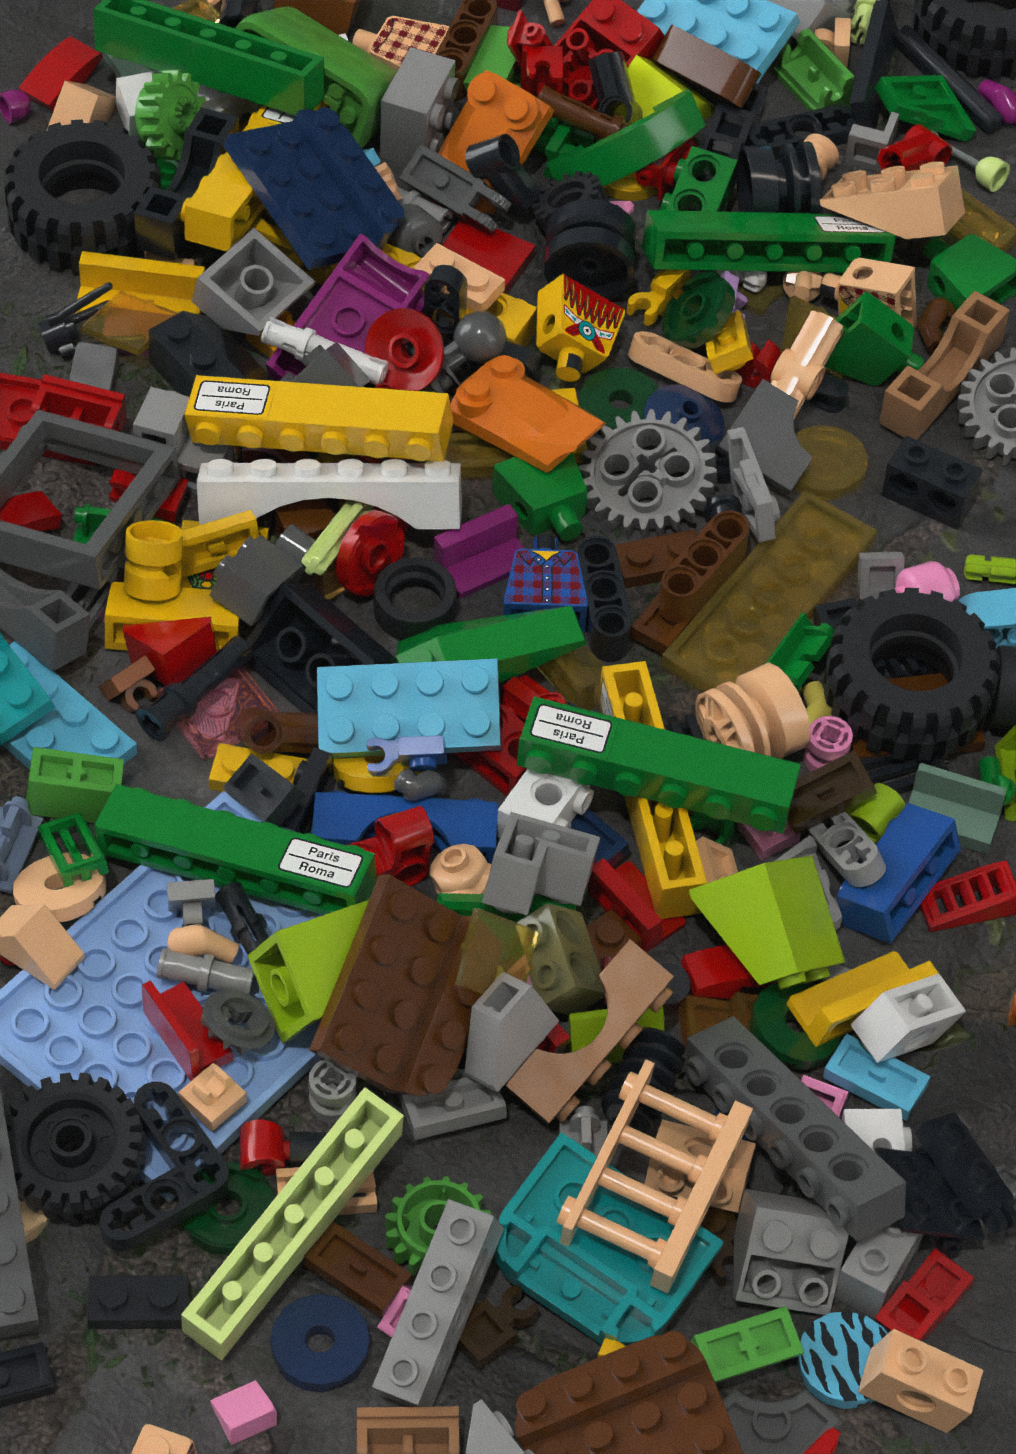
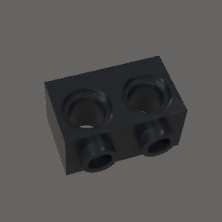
M905 436L887 463L881 496L958 530L976 502L983 469L909 436Z

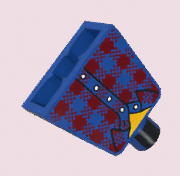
M538 535L533 539V549L520 548L515 551L504 596L503 615L572 606L582 632L585 633L588 601L578 554L573 550H559V541L553 535Z

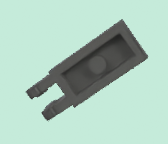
M422 144L399 176V179L404 184L422 193L444 208L450 209L464 220L469 218L472 222L493 233L497 224L487 214L474 209L481 197L495 208L505 212L512 205L502 195L490 189L483 180L475 178L468 171Z

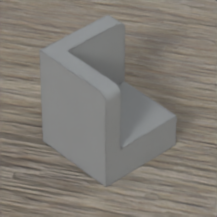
M891 112L884 131L853 124L848 136L845 163L881 172L877 157L881 148L894 143L899 114Z

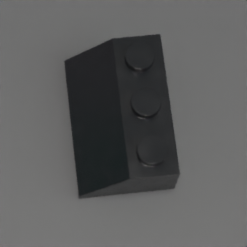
M181 311L148 330L149 362L181 395L190 397L196 375L274 381L269 378L266 370L228 330L222 329L208 316Z
M283 583L246 640L250 648L243 652L245 654L248 650H252L253 657L247 663L304 713H318L317 667L398 663V660L314 587L292 583Z

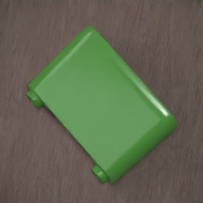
M290 6L251 14L236 26L235 29L324 57V99L322 102L329 105L330 109L337 113L339 122L348 129L361 149L381 130V100L397 71Z

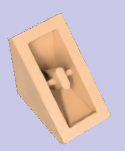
M64 81L49 125L59 122L61 125L71 124V120L83 119V123H93L94 120L107 123L118 110L115 103L116 96L88 84Z
M45 904L11 905L0 917V955L53 990L85 958L84 952Z

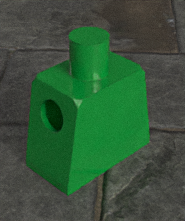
M968 234L952 246L941 237L935 236L925 245L923 255L931 261L927 279L928 290L935 298L943 297L955 306V312L974 291L1000 305L1016 295V258L977 235Z
M864 292L835 319L844 326L845 330L824 367L872 386L880 385L893 372L901 373L907 366L915 370L922 367L923 357L911 351L914 335L912 324L872 294Z
M573 452L549 473L517 457L493 465V495L503 506L510 504L518 515V522L529 534L538 535L555 529L561 540L569 541L576 538L582 532L583 525L579 519L586 514L587 487Z

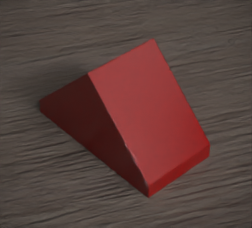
M211 616L123 625V634L131 664L146 655L155 668L148 675L164 685L174 682L180 683L219 650Z

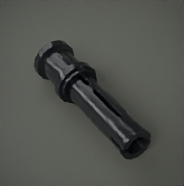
M233 636L229 642L180 683H169L164 687L163 695L150 706L143 705L136 712V718L147 735L156 741H164L169 737L170 729L183 718L190 719L196 713L198 703L205 696L218 687L239 667L252 659V650H248L243 654L245 650L250 648L249 644L243 638Z

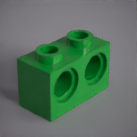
M692 146L687 159L680 158L673 181L677 182L672 194H665L660 210L684 211L694 209L697 211L725 212L738 179V160ZM700 175L713 177V179L706 182L698 181L695 178Z

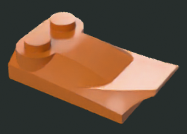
M485 69L484 73L475 76L470 82L467 89L468 100L438 154L470 173L465 157L468 146L502 134H508L515 140L518 146L520 164L523 165L555 110L531 93ZM486 178L482 179L490 189L496 192V190L493 188V186ZM481 197L474 209L481 213L488 212L493 215L497 208Z
M506 355L498 356L488 361L460 384L450 403L453 424L546 473L554 469L568 455L576 451L607 424L573 402L526 377L523 363L516 358Z

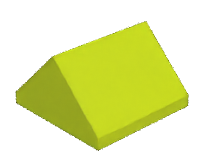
M636 55L627 68L635 100L643 111V118L654 113V106L686 89L691 91L704 121L714 114L716 106L672 72L657 63ZM621 104L615 109L614 115H621L626 119L628 114L625 104Z

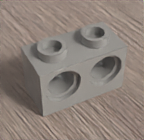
M898 1221L859 1240L840 1270L834 1298L875 1319V1316L893 1295L918 1252L924 1234L901 1232Z

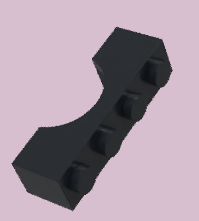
M203 107L200 108L185 132L180 162L171 183L165 190L151 186L134 212L137 249L176 259L187 241L185 240V222L181 221L183 203L186 198H191L197 191L201 179L211 173L218 157L227 152L223 147V143L228 134L240 132L239 117Z

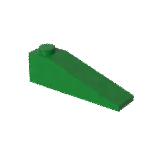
M565 606L436 625L429 630L398 642L396 657L398 663L498 659L499 683L583 647L587 645L573 607Z

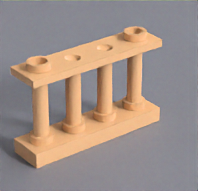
M646 1059L639 1074L631 1071L628 1074L618 1097L625 1102L577 1199L571 1196L567 1197L556 1223L563 1226L560 1243L569 1247L577 1229L581 1228L647 1259V1265L654 1268L650 1286L668 1294L748 1127L753 1108L735 1100L728 1116L723 1113L715 1116L650 1086L649 1083L655 1063ZM639 1103L709 1134L708 1140L715 1142L709 1156L706 1157L699 1154L698 1157H694L630 1127L629 1124ZM619 1144L688 1175V1181L695 1184L689 1198L686 1199L682 1196H679L678 1199L672 1198L608 1168ZM600 1185L668 1217L667 1223L675 1226L668 1241L661 1238L657 1242L587 1210L598 1186Z

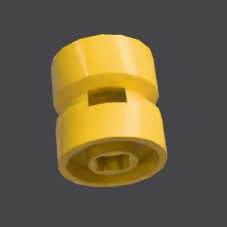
M147 520L133 523L126 528L125 556L130 560L125 562L124 590L127 594L142 600L159 601L176 597L180 593L182 565L178 561L182 558L183 531L180 527L169 522Z

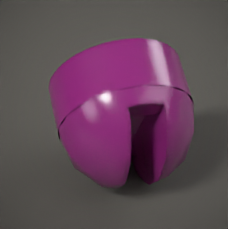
M19 89L0 93V111L8 124L24 119L31 111L29 96Z

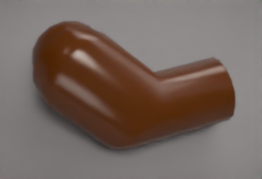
M943 297L929 301L917 321L918 330L930 354L934 353L943 338V333L940 329L942 323H949L950 319L947 316L952 317L955 313V306Z

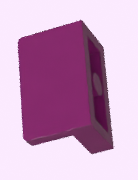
M510 504L460 525V529H450L434 537L433 561L445 567L455 580L458 598H464L508 578L515 551L520 548L525 549L516 537L518 515Z

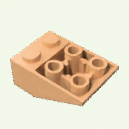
M944 162L926 163L920 166V170L905 171L904 166L885 168L881 170V174L866 175L864 170L843 174L842 178L832 185L831 189L820 199L822 207L904 239L946 235L965 213L958 165L945 167Z

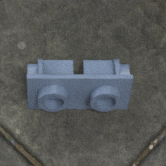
M18 796L13 797L11 801H7L4 807H0V891L10 894L13 892V883L22 871L38 835L37 826L41 825L44 821V818L31 815L28 809L29 802Z

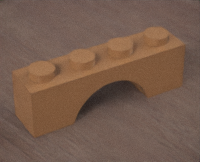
M974 291L953 314L941 342L927 362L918 370L907 366L885 390L879 424L902 437L909 436L918 440L961 391L962 381H968L969 370H979L980 360L982 358L988 360L1003 343L1010 310Z
M630 939L598 977L607 1002V1018L600 1034L586 1047L571 1053L557 1054L536 1048L506 1083L505 1089L548 1126L555 1118L563 1123L581 1102L574 1095L584 1083L588 1081L594 1087L612 1066L606 1058L613 1049L619 1045L625 1050L642 1031L643 1028L636 1022L649 1008L656 1014L674 992L668 985L674 976Z

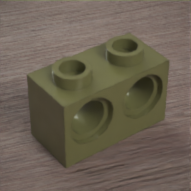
M547 903L513 924L532 986L551 1011L567 1015L579 1013L605 997L598 981L601 969L581 912Z

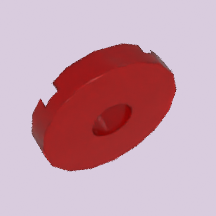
M372 510L363 514L351 525L342 540L336 563L338 582L346 591L364 597L374 594V585L378 574L388 564L402 558L405 536L403 528L397 525L399 520L395 516L384 511Z

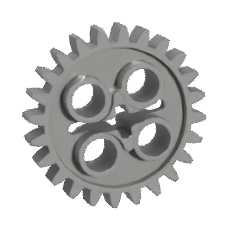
M1014 347L1011 348L1009 358L1005 359L997 351L994 352L993 364L982 358L979 371L975 369L969 370L968 381H962L961 392L958 396L957 405L959 410L958 423L965 425L964 437H974L973 448L975 450L987 446V459H991L998 453L1001 454L1002 465L1004 466L1012 458L1016 459V349Z
M653 409L649 410L647 418L643 420L640 419L636 411H632L631 422L625 423L622 418L617 416L615 417L616 429L612 430L604 425L601 428L603 439L590 437L591 450L582 451L584 465L579 466L587 487L586 507L587 509L595 508V518L597 521L608 517V527L611 531L622 524L624 525L625 537H629L634 529L637 528L641 531L642 539L648 537L650 529H656L659 536L665 535V526L668 525L675 531L680 532V520L684 518L688 522L695 523L694 509L704 511L707 504L706 498H711L715 495L713 483L718 481L717 469L714 468L716 467L715 453H710L709 439L701 440L699 427L687 431V418L685 417L676 424H673L671 412L669 411L666 412L661 420H656ZM650 445L657 446V448L653 450L642 449ZM615 471L626 472L620 476L610 475ZM675 472H683V473H686V474L683 475L682 477H672V476H670L671 474H673V473H675ZM647 497L654 499L648 503L638 502L640 499Z

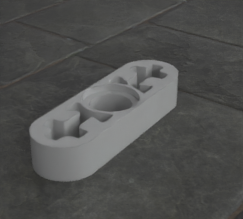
M845 810L806 829L808 834L815 839L817 848L850 885L854 887L868 886L878 881L884 875L886 864L878 847ZM827 824L831 825L828 829L825 826ZM848 840H851L849 843H847V844H845V845H843V846L837 847V846L840 845L841 843H843V842H845V841H848ZM860 858H861L862 861H863V863H861V864H859L858 862H856V861H858Z

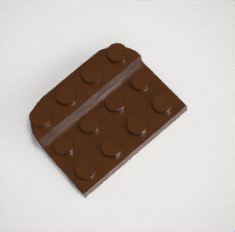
M390 874L379 875L309 1051L391 1094L424 1096L442 1093L454 1076L467 1045L472 1006L489 988L495 969V959L499 954L497 938L489 934L485 926L475 917L457 914Z
M670 1331L663 1335L642 1339L550 1377L536 1385L533 1389L523 1392L516 1402L518 1410L515 1420L517 1438L523 1451L529 1449L534 1454H744L703 1354L694 1344L686 1340L682 1333L677 1331Z

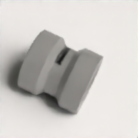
M324 1059L315 1064L309 1073V1107L317 1119L326 1123H336L356 1098V1076Z

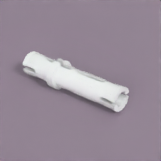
M270 317L266 322L261 336L262 343L295 355V359L300 361L318 345H321L326 350L335 343L316 335V330L308 327L304 330L296 328L273 317ZM338 343L370 378L371 381L368 383L375 386L383 383L389 367L388 361L372 357Z

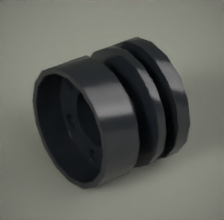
M799 142L796 150L791 143H783L780 148L778 162L775 160L770 145L741 146L737 158V196L740 212L779 213L781 211V213L820 214L822 176L816 150L812 142Z

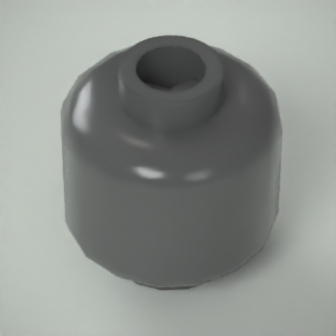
M403 204L401 206L404 209V216L387 243L423 258L436 243L441 244L442 228L438 220L419 205Z

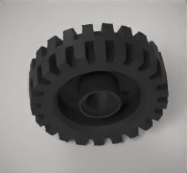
M69 1072L60 1074V1082L53 1083L49 1076L40 1080L41 1089L36 1090L32 1085L23 1091L24 1100L20 1101L16 1098L10 1105L11 1115L5 1114L18 1199L21 1202L25 1201L27 1207L33 1212L38 1213L39 1210H42L46 1218L56 1220L58 1214H62L64 1221H76V1214L82 1213L85 1220L96 1217L94 1210L99 1208L104 1210L116 1198L119 1199L128 1194L130 1185L133 1187L137 1186L140 1180V1170H144L146 1162V1141L143 1125L130 1098L127 1099L125 1092L117 1085L112 1088L109 1080L99 1076L97 1081L94 1082L91 1074L81 1072L78 1080H73ZM77 1141L83 1143L75 1151L67 1152L62 1150L70 1142Z

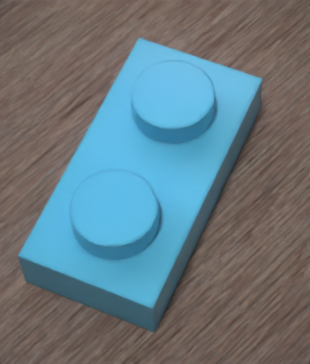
M847 1033L826 1065L823 1074L824 1079L882 1109H901L902 1119L905 1121L909 1119L920 1101L931 1076L894 1057L877 1063L873 1056L864 1048L861 1040Z

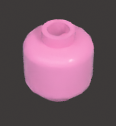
M929 561L902 570L897 576L896 588H893L896 593L904 592L905 588H919V593L931 594V590L943 593V599L953 602L954 599L958 600L960 596V587L954 572L935 561Z

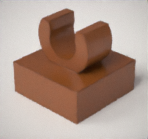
M146 655L98 686L107 701L121 693V704L129 713L139 708L138 703L133 697L134 690H140L148 701L158 695L155 685L149 680L143 679L155 670Z

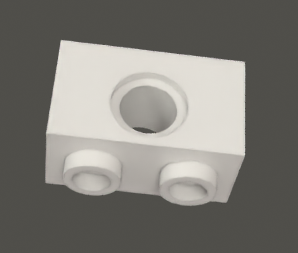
M527 769L498 809L497 837L501 838L511 812L571 828V822L576 814L583 815L587 811L593 799L594 791L590 789V785L578 784L571 779L548 773L539 774Z
M936 974L883 992L851 1024V1027L861 1039L864 1048L879 1063L933 1044L966 1010L941 975Z

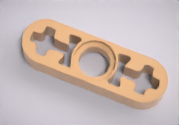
M641 331L636 332L633 336L628 356L634 362L711 399L720 402H733L736 400L742 383V377L735 371L727 372L724 370L714 374L708 358L657 334Z

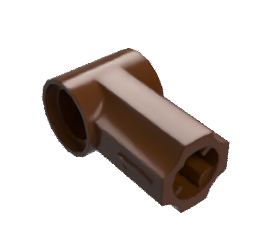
M250 707L242 711L237 717L235 723L237 737L256 753L266 754L273 751L312 753L314 747L319 749L318 713L267 711L260 707ZM260 720H267L269 727L267 734L260 740H252L250 738L251 727Z

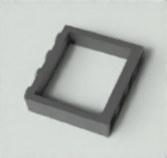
M37 410L29 422L20 428L17 437L8 449L0 454V509L46 449L137 474V476L86 544L0 520V561L100 590L125 556L126 528L139 521L151 520L179 482L176 447Z

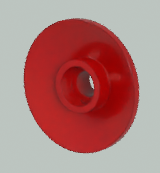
M397 308L383 313L373 322L366 336L365 354L389 362L388 371L383 383H389L397 390L420 391L429 386L438 376L444 360V344L437 326L429 317L411 308ZM408 342L414 345L415 354L413 357L408 355L406 351Z

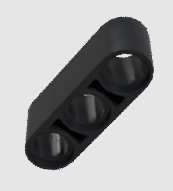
M591 536L581 541L578 546V558L588 601L586 632L592 654L601 661L616 662L624 658L629 650L631 614L617 549L614 543L603 536Z

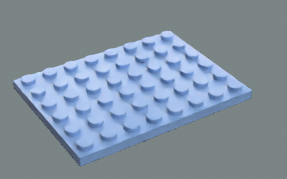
M225 791L205 807L216 811H229L238 817L260 823L264 822ZM140 865L100 900L92 910L83 915L67 930L68 934L84 952L85 958L55 990L25 970L19 972L1 988L0 1064L28 1087L32 1085L36 1090L42 1088L40 1080L49 1076L53 1083L60 1082V1074L70 1072L73 1080H78L80 1072L91 1074L94 1082L100 1076L109 1080L112 1088L116 1085L125 1092L127 1099L130 1098L133 1104L137 1090L144 1084L163 1082L171 1086L177 1094L191 1082L143 1012L141 985L151 980L161 994L181 983L166 978L160 979L156 976L162 949H168L169 933L177 927H184L183 910L169 911L167 882L194 881V879ZM214 885V887H215V894H216L217 891H219L222 887ZM246 894L256 913L262 914L268 923L266 931L269 937L281 929L323 916V914ZM215 898V908H202L203 926L235 942L230 934L232 926ZM237 943L239 944V949L230 964L251 968L246 951L242 944ZM255 977L251 996L261 1001L267 1007ZM186 983L202 1007L211 994L220 991L208 988L207 992L197 990V985ZM322 1017L291 1041L285 1043L281 1042L275 1027V1034L270 1044H266L260 1053L248 1050L244 1055H241L235 1047L230 1046L233 1050V1061L220 1068L247 1092V1102L213 1132L193 1115L220 1154L240 1136V1129L243 1124L248 1121L257 1120L322 1058L309 1051ZM229 1020V1023H230L232 1026H234V1025H240V1026H242L243 1028L245 1027V1025H246V1023H247V1022H245V1023L239 1022V1023H235V1024H234L233 1022H231V1021ZM154 1100L149 1101L148 1109L155 1108L162 1117L163 1125L168 1122L165 1116L164 1103L158 1105ZM186 1133L175 1134L168 1141V1145L176 1151L188 1150L195 1143L194 1138ZM145 1134L146 1162L144 1170H140V1179L148 1183L171 1169ZM200 1159L194 1163L197 1166L198 1172L202 1169ZM171 1193L159 1194L169 1203L176 1197Z

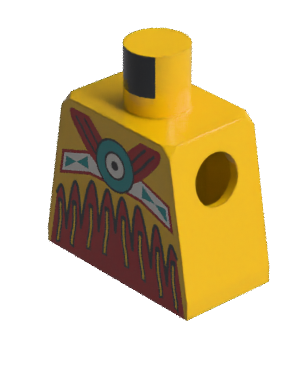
M564 274L540 289L537 298L536 345L539 351L558 361L556 376L568 382L577 381L581 373H587L605 361L609 356L624 318L625 309Z

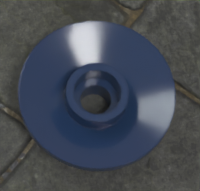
M685 385L661 387L654 391L645 403L643 419L647 418L650 409L654 410L656 420H661L666 412L669 411L671 412L673 424H676L685 417L687 418V431L699 427L701 440L709 439L710 443L723 437L725 424L719 407L711 398Z

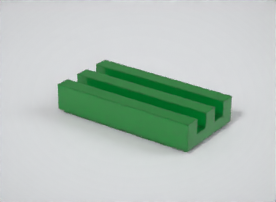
M81 812L37 826L40 840L64 887L74 885L72 877L80 875L82 881L91 879L90 871L95 869L98 870L100 876L109 873L107 861ZM75 826L90 858H82L67 829L68 827ZM57 831L73 862L72 864L67 865L51 833Z

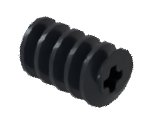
M645 1027L625 1049L622 1057L623 1061L618 1064L615 1076L610 1081L608 1092L604 1094L601 1102L604 1114L613 1124L625 1102L618 1097L630 1071L639 1074L646 1059L655 1063L649 1085L669 1094V1090L674 1088L676 1084L675 1075L680 1074L683 1068V1063L679 1057L685 1054L686 1049L680 1040L660 1029ZM639 1103L629 1126L650 1136L656 1127L653 1121L660 1119L662 1112Z

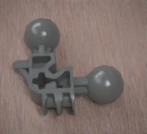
M475 311L465 315L456 326L453 335L454 341L444 347L443 365L438 376L429 386L420 391L449 394V392L458 388L461 384L453 370L466 361L485 364L498 357L504 351L507 341L503 322L488 311ZM406 345V351H407L408 355H410L411 357H413V356H414L413 353L411 352V350L409 349V347ZM367 383L364 387L374 388L375 385Z

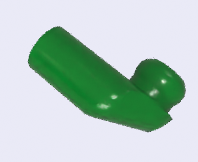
M997 757L982 758L978 762L980 781L1005 788L1007 791L1003 806L1009 804L1016 795L1014 781L1002 775L1001 763Z

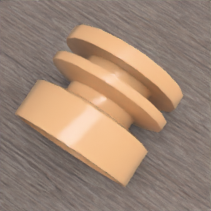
M763 664L739 675L736 683L728 681L718 685L716 689L707 690L697 696L695 702L696 719L704 740L778 759L787 757L808 746L810 741V723L806 708L789 677L774 664Z

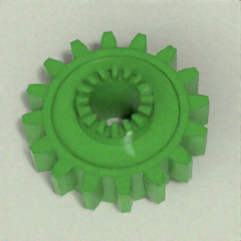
M181 70L152 74V81L145 82L138 95L135 107L136 127L141 140L146 144V147L154 150L156 158L180 160L185 132L206 101L205 96L198 97L197 93L200 84L198 82H191L190 73H181Z
M444 1176L442 1180L432 1181L429 1177H424L423 1183L415 1187L407 1184L403 1198L393 1197L392 1213H386L385 1230H388L386 1232V1247L394 1249V1262L396 1264L409 1261L408 1272L412 1274V1277L420 1270L436 1231L433 1228L435 1225L438 1226L448 1199L491 1215L490 1210H482L483 1196L481 1194L473 1196L468 1191V1183L463 1182L459 1185L450 1182L448 1176Z

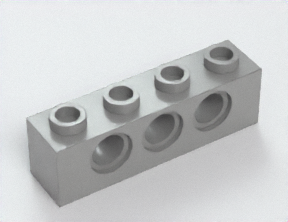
M448 1199L372 1385V1388L383 1397L408 1407L433 1406L504 1230L495 1216Z

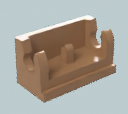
M459 1406L357 1408V1454H459Z

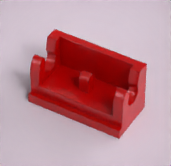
M522 45L520 88L537 98L544 85L562 94V46Z
M46 374L43 375L41 385L30 409V413L33 414L37 410L118 432H122L127 423L125 394Z

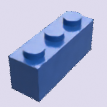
M907 803L897 818H893L889 822L884 835L876 844L886 864L884 875L878 881L864 887H854L845 880L837 894V903L842 914L844 927L890 944L961 851L954 818Z

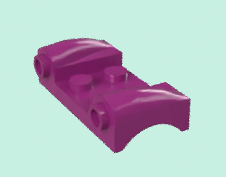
M360 233L294 324V327L303 330L306 327L316 330V335L365 354V340L368 330L380 315L397 308H411L424 314V287L430 274L397 262ZM280 348L276 349L266 363L269 378L274 381H280L289 372L296 377L306 368L300 360L295 359L294 354Z

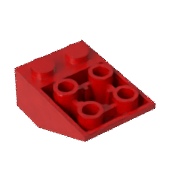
M592 0L554 45L562 46L563 51L562 94L598 111L599 101L588 61L595 56L616 51L623 52L627 68L636 55L651 60L664 38L661 29L622 0Z

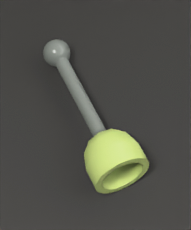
M952 146L953 151L951 155L975 168L976 179L981 186L992 192L1002 187L1009 175L1010 165L992 156L978 161Z

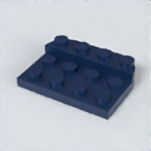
M326 107L319 108L317 111L308 109L298 110L293 121L228 134L223 143V147L308 270L339 263L360 233L382 250L404 216L403 207L398 203L396 197L352 134L339 122L337 113Z

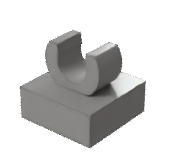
M902 552L859 553L857 583L859 599H865L868 596H873L877 599L880 592L896 588L897 576L904 570L905 558Z
M214 879L167 882L169 911L183 910L184 927L195 924L203 926L202 908H215Z

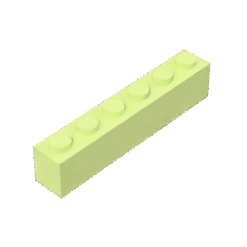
M364 1087L181 1314L182 1332L222 1361L302 1261L304 1255L325 1232L402 1135L404 1115Z

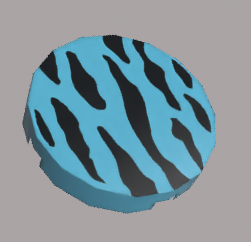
M850 1311L829 1313L813 1321L801 1337L800 1343L804 1354L796 1357L797 1368L803 1378V1384L809 1393L827 1405L842 1409L857 1408L858 1405L869 1401V1404L875 1402V1400L858 1393L869 1351L887 1335L885 1329L868 1316Z

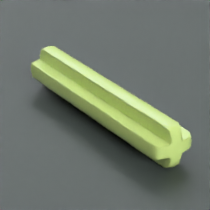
M347 500L302 557L301 561L306 566L305 572L309 575H313V573L322 575L337 557L342 540L351 525L363 514L372 511L374 506L355 500Z

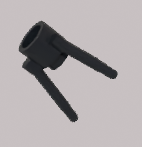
M107 282L62 310L47 315L46 320L38 322L41 335L49 353L59 350L62 358L75 353L77 344H73V340L80 338L75 324L110 308L112 303L106 300L79 313L72 314L110 291L113 287L112 283ZM144 338L91 343L123 349L144 346L146 341Z

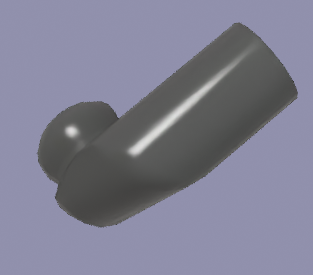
M404 769L394 781L395 790L403 793V798L412 802L429 796H441L446 792L448 785L445 777L433 770L423 771L417 776L411 769Z

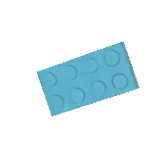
M645 0L637 10L638 13L658 26L664 36L672 24L750 65L761 73L757 84L801 22L796 12L768 0Z
M17 641L10 644V647L47 693L55 706V709L2 744L28 769H30L33 747L124 759V764L138 754L137 743L59 675L50 670Z
M498 659L317 667L319 749L331 753L332 758L385 756L383 751H369L367 749V740L372 738L398 741V737L444 735L447 753L501 750Z

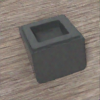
M78 342L69 380L112 391L119 370L118 349L94 343Z

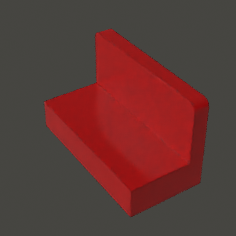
M603 858L593 865L588 883V894L605 912L612 909L642 939L641 949L646 953L685 927L686 919L683 916L661 919L655 913L646 877L632 862L627 861L614 869Z
M151 980L141 985L144 1014L190 1081L212 1063L222 1067L233 1061V1050L230 1046L223 1050V1042L221 1040L208 1038L209 1028L200 1024L203 1013L202 1006L184 981L161 994Z

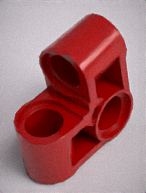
M417 806L376 819L375 837L348 844L356 845L366 851L375 853L377 879L379 875L390 874L405 884L414 886L422 881L429 872L431 845L434 842V835L426 811L422 806Z

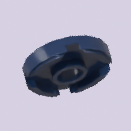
M324 1294L301 1297L286 1306L273 1323L270 1338L272 1357L284 1379L303 1390L316 1392L334 1390V1386L341 1385L344 1382L347 1384L354 1380L367 1363L370 1347V1335L366 1320L356 1307L340 1297ZM324 1334L333 1340L334 1345L325 1352H314L309 1349L306 1342L314 1335Z

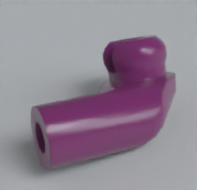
M990 79L982 81L978 92L990 101L1003 115L1002 122L1004 124L1016 125L1015 93L1010 88Z

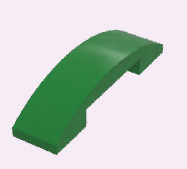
M686 89L653 107L654 113L585 149L582 145H579L545 163L553 180L556 178L559 182L563 180L562 175L569 173L573 177L575 171H582L583 175L588 171L592 172L593 176L597 175L602 186H605L671 152L706 126L691 91Z

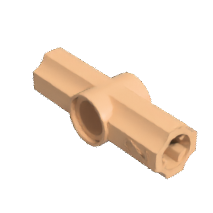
M811 311L791 349L787 348L783 351L771 374L770 381L772 385L799 401L793 415V420L796 418L804 401H809L817 391L825 374L824 366L845 330L843 325L822 312Z

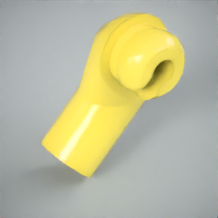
M813 681L804 685L801 692L807 705L806 712L810 725L820 717L832 716V708L826 704L822 683Z

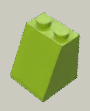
M812 855L763 863L689 890L692 901L759 985L778 982L779 988L784 989L801 983H812L830 977L828 968L845 963Z
M369 900L276 931L247 955L268 1010L275 1021V1027L282 1043L291 1041L323 1016Z

